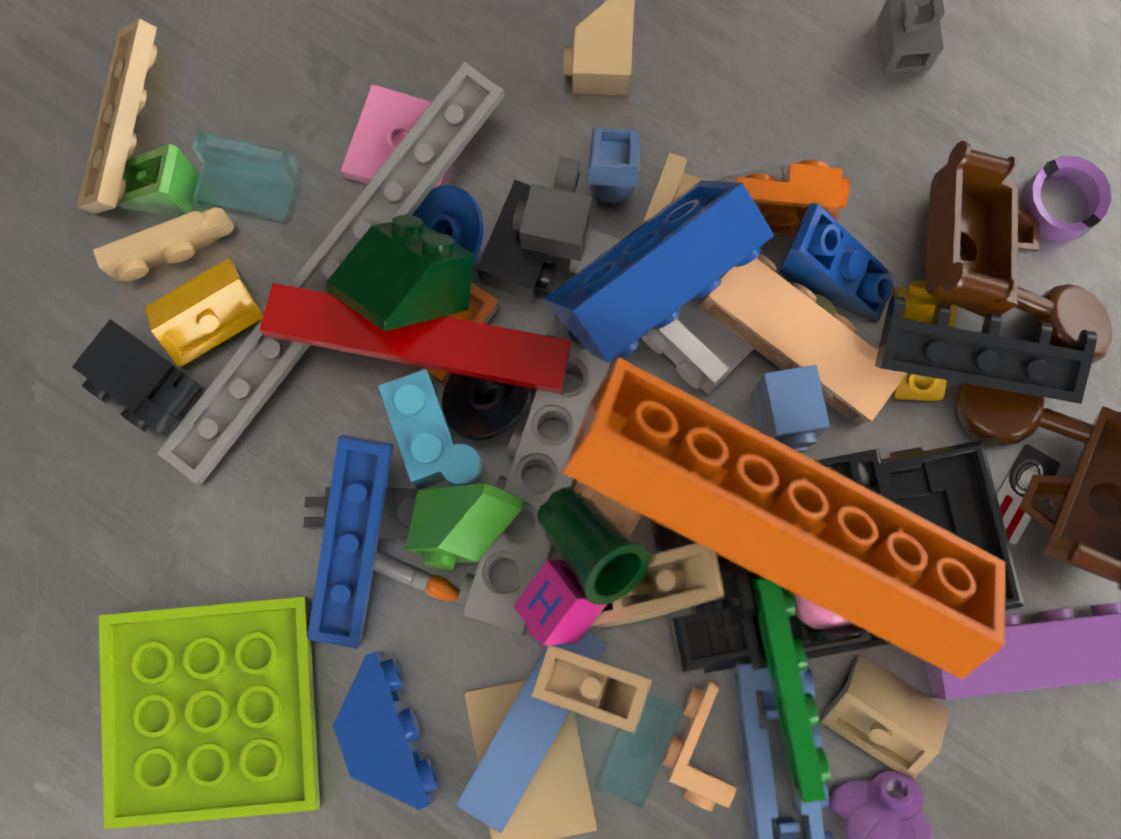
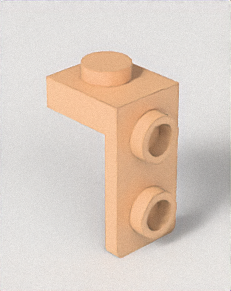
M705 680L702 688L693 686L682 712V715L688 717L689 721L682 737L672 736L663 756L662 765L669 767L666 773L668 781L686 789L683 795L685 800L709 811L713 810L715 803L729 809L737 787L722 778L689 764L720 688L719 684L711 680Z

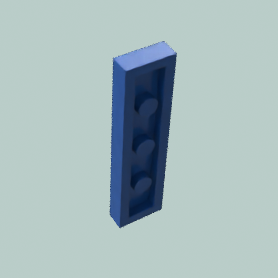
M348 435L338 437L307 635L308 640L358 649L362 643L394 446L392 443Z

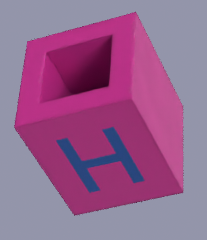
M546 560L514 607L527 624L529 633L543 646L578 643L607 604L596 605L588 601L565 560Z

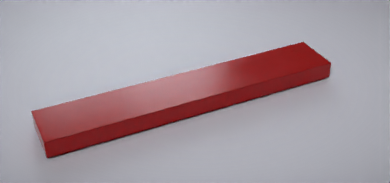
M277 283L272 284L259 329L263 336L557 394L562 392L571 351V340L447 316L383 331L332 294Z

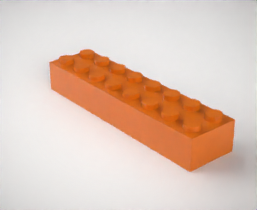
M618 357L590 400L565 465L564 474L960 679H964L1005 646V561Z

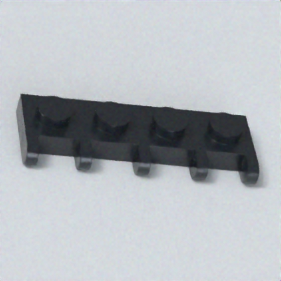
M895 295L890 298L876 358V367L1082 404L1097 344L1096 332L1082 330L1078 336L1076 348L1073 349L1049 344L1052 335V325L1050 323L1037 322L1031 341L999 335L1002 324L1000 314L987 313L982 330L978 332L948 326L951 316L950 305L937 304L934 309L932 322L928 323L902 318L905 298Z

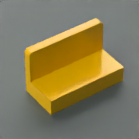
M230 258L213 266L147 305L145 308L151 332L178 368L258 322L264 315L240 279L237 269Z

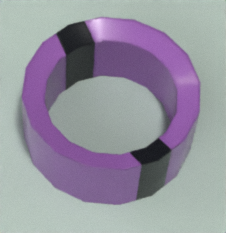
M1062 156L1047 162L1025 185L1021 196V208L1039 222V236L1051 241H1071L1085 235L1107 215L1112 201L1111 186L1104 172L1094 163L1077 156ZM1051 178H1064L1079 186L1083 190L1088 202V212L1085 220L1079 223H1065L1049 214L1041 201L1043 182Z

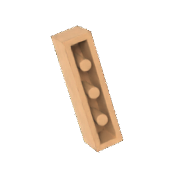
M760 254L756 259L744 266H734L720 277V285L705 296L699 307L753 346L755 350L782 370L817 364L825 403L855 426L873 421L907 374L876 367L875 363L879 345H870L858 336L855 325L844 316L837 313L830 314L815 303L817 298L808 288L799 283L790 284L776 273L777 268L774 263L764 255Z

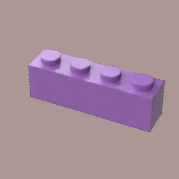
M1121 602L1090 605L1092 615L1074 617L1072 608L1039 611L1041 621L1022 624L1020 614L1005 615V646L964 679H960L926 661L931 698L950 700L1121 679Z

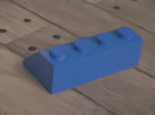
M701 180L544 297L543 300L591 355L605 362L610 360L616 361L618 357L623 359L631 354L639 345L638 339L651 329H660L673 322L680 315L679 308L693 297L700 298L714 291L721 283L720 277L734 266H744L756 259L762 252L760 246L774 237V234L743 183Z

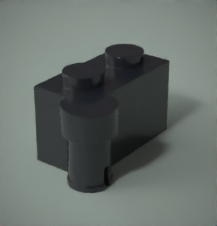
M111 319L72 366V368L87 378L81 385L84 389L105 403H108L113 397L125 406L120 415L144 432L151 427L165 437H168L180 422L178 418L203 388L202 385Z

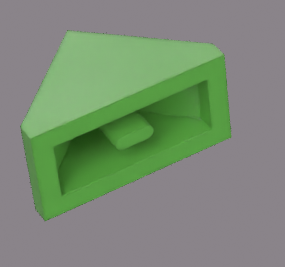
M171 144L134 156L126 160L122 177L126 180V190L122 200L116 206L124 209L178 217L190 213L199 173L182 151Z

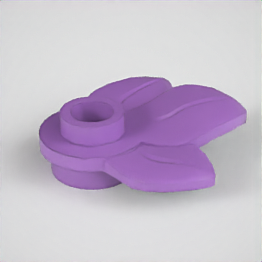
M886 771L878 774L872 781L850 780L839 785L829 798L828 809L840 816L849 818L846 831L847 839H933V829L921 812L923 804L922 790L918 783L909 775L897 771ZM887 791L898 792L905 798L894 799L888 795Z

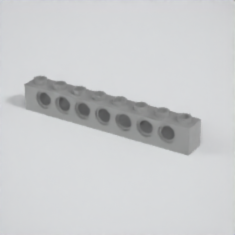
M590 230L586 245L583 247L581 260L571 259L569 271L577 274L622 239ZM561 320L555 336L549 334L546 336L571 340V351L566 372L576 373L580 376L583 383L577 391L572 393L561 392V394L533 389L531 401L526 411H529L524 430L515 428L507 450V457L514 459L508 478L499 476L495 485L498 489L524 499L520 512L529 513L535 518V529L530 536L517 539L509 535L506 528L481 557L476 574H466L457 601L465 605L462 615L521 635L525 634L527 624L514 605L546 560H549L553 545L545 535V530L538 523L537 514L539 508L550 498L553 492L561 488H572L575 479L564 474L563 471L590 400L607 376L613 360L605 362L591 355L584 346L573 342L570 338L571 331ZM549 418H558L566 424L568 429L561 439L549 441L544 439L538 432L542 422ZM533 465H543L552 474L551 481L542 489H531L523 483L525 471ZM502 560L513 561L519 567L517 582L512 587L506 589L496 587L491 579L493 567Z

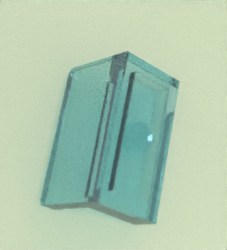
M197 131L192 150L203 165L194 192V199L200 204L286 222L289 218L302 172L293 153Z
M648 693L635 733L617 728L595 779L594 790L602 794L606 792L611 793L643 808L684 709Z

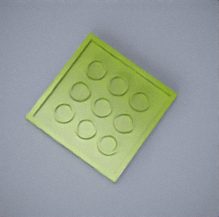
M309 597L99 615L104 830L316 811L320 808L311 640H308L307 637L310 622Z

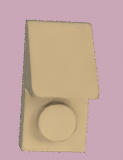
M548 645L531 697L635 733L652 680Z

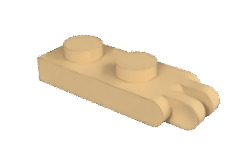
M218 207L201 213L192 211L93 249V253L98 267L116 282L120 280L134 281L147 275L148 269L166 262L170 264L181 263L192 258L195 255V251L213 245L218 238L230 234L234 224L225 211Z

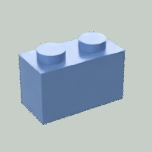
M817 364L764 373L750 394L757 430L799 453L807 452V446L816 444V438L830 427Z

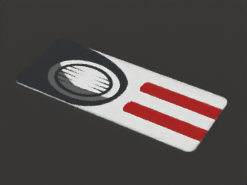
M1029 444L1023 447L997 493L1007 539L1012 544L1018 543L1032 518L1020 508V503L1032 475L1055 476L1060 468V462Z

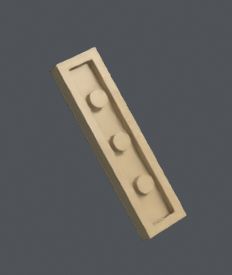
M141 19L119 29L76 207L92 214L116 208L126 190V180L122 177L126 160L131 157L136 146L137 136L133 133L136 117L142 111L147 98V91L143 88L146 73L152 67L157 55V47L153 45L157 27Z

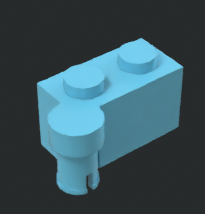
M427 369L378 386L410 481L415 487L422 489L444 480L453 486L477 484L479 482L483 468L481 458L471 446L455 444L435 384Z

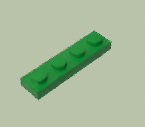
M763 576L752 578L750 583L794 794L804 804L826 800L823 782L831 781L830 768L824 749H816L811 727L819 725L818 711L812 693L804 694L800 672L807 671L806 654L801 639H793L788 618L796 615L792 591Z

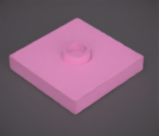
M372 84L341 168L343 177L368 184L432 102ZM443 176L434 188L439 187L441 185Z

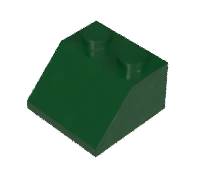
M410 215L396 216L392 219V222L372 225L327 280L326 291L383 331L469 310L474 253L455 243L451 236L438 233L423 224L422 219Z

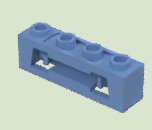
M738 663L736 668H733L752 837L753 839H773L771 818H778L768 727H763L759 722L756 691H760L761 717H766L767 720L779 718L768 667L753 670L752 663ZM807 668V671L800 672L804 694L811 692L815 699L813 674L811 669ZM819 725L811 727L816 749L822 748ZM789 771L793 809L800 813L803 839H833L830 830L824 831L821 809H828L829 807L826 782H823L826 800L804 804L794 794ZM793 817L774 819V827L777 831L778 839H799V822H795Z

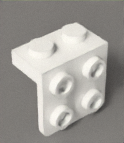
M705 296L700 298L693 297L679 308L680 315L673 322L660 329L653 328L641 338L656 353L661 354L663 352L677 365L676 371L690 386L695 389L700 387L709 396L755 348L699 307Z

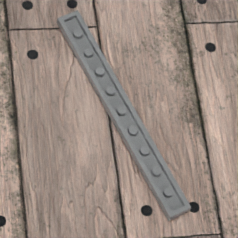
M464 61L288 286L330 294L326 291L327 280L372 225L392 222V219L396 216L413 215L505 97L504 90ZM261 319L156 454L193 483L202 485L310 345L263 336L259 330L262 322Z

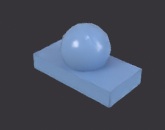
M592 129L587 185H590L592 192L601 201L610 204L621 203L632 195L635 188H638L640 132L635 130Z

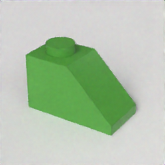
M486 483L420 489L416 496L405 550L425 556L423 561L425 565L443 570H454L455 563L478 562L522 510L524 499Z

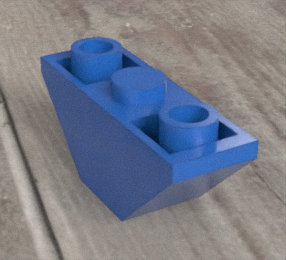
M810 203L780 269V272L791 282L805 286L813 294L826 297L834 306L873 321L880 320L885 305L892 295L893 285L896 280V276L822 206L816 203Z
M376 651L365 656L333 727L351 778L420 810L429 806L435 800L432 791L439 789L437 776L430 759L421 760L415 743L416 739L421 738L418 721L411 707L403 709L397 691L404 687L399 667L394 658L386 660L384 651Z

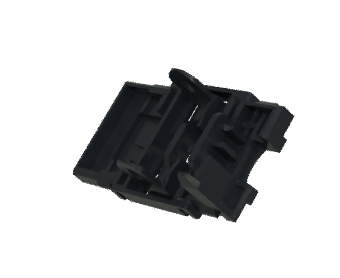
M983 440L923 451L921 447L889 453L890 457L881 459L879 449H872L815 460L819 464L827 468L831 467V470L1005 561V610L1025 607ZM650 518L657 554L697 543ZM716 553L724 596L695 605L696 614L670 619L681 672L703 669L705 674L736 668L735 662L745 660L748 663H752L753 670L767 668L768 665L750 579L762 576ZM797 615L788 617L793 639L800 638L804 648L860 638L863 633L869 632L854 623L827 630H818L803 623ZM869 632L870 640L805 652L806 659L809 660L892 643Z

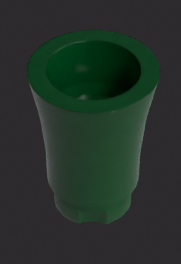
M566 487L553 492L550 498L540 506L537 514L538 523L545 530L547 539L560 553L575 575L589 602L596 605L615 602L632 591L642 580L650 563L649 551L645 546L614 524L591 499L576 493L571 487Z

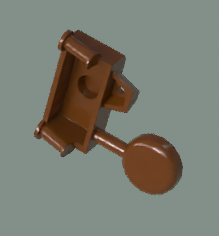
M960 141L951 151L948 163L934 175L930 187L928 237L925 250V285L927 292L984 318L987 313L1003 315L1015 307L1035 316L1036 323L1045 322L1052 325V335L1049 343L1051 345L1075 349L1078 336L1082 330L1094 331L1097 333V344L1092 364L1101 360L1112 348L1115 332L1112 319L1106 307L1093 293L1081 286L1063 284L1055 286L1042 296H1039L1017 286L1018 253L1039 251V222L1018 206V183L1006 178L1015 169L1016 158L1011 156L1006 159L971 149V145L968 142Z
M962 383L959 387L956 401L959 421L969 434L979 440H983L984 443L999 446L1017 444L1033 435L1038 427L1085 443L1072 477L1032 475L1020 503V508L1049 531L1042 554L1118 584V589L1121 590V412L1102 406L1093 424L1047 408V399L1045 397ZM1042 502H1049L1051 504V508H1043Z

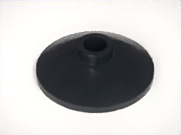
M452 373L443 391L442 409L447 424L459 435L474 440L488 439L505 432L521 418L531 401L533 389Z

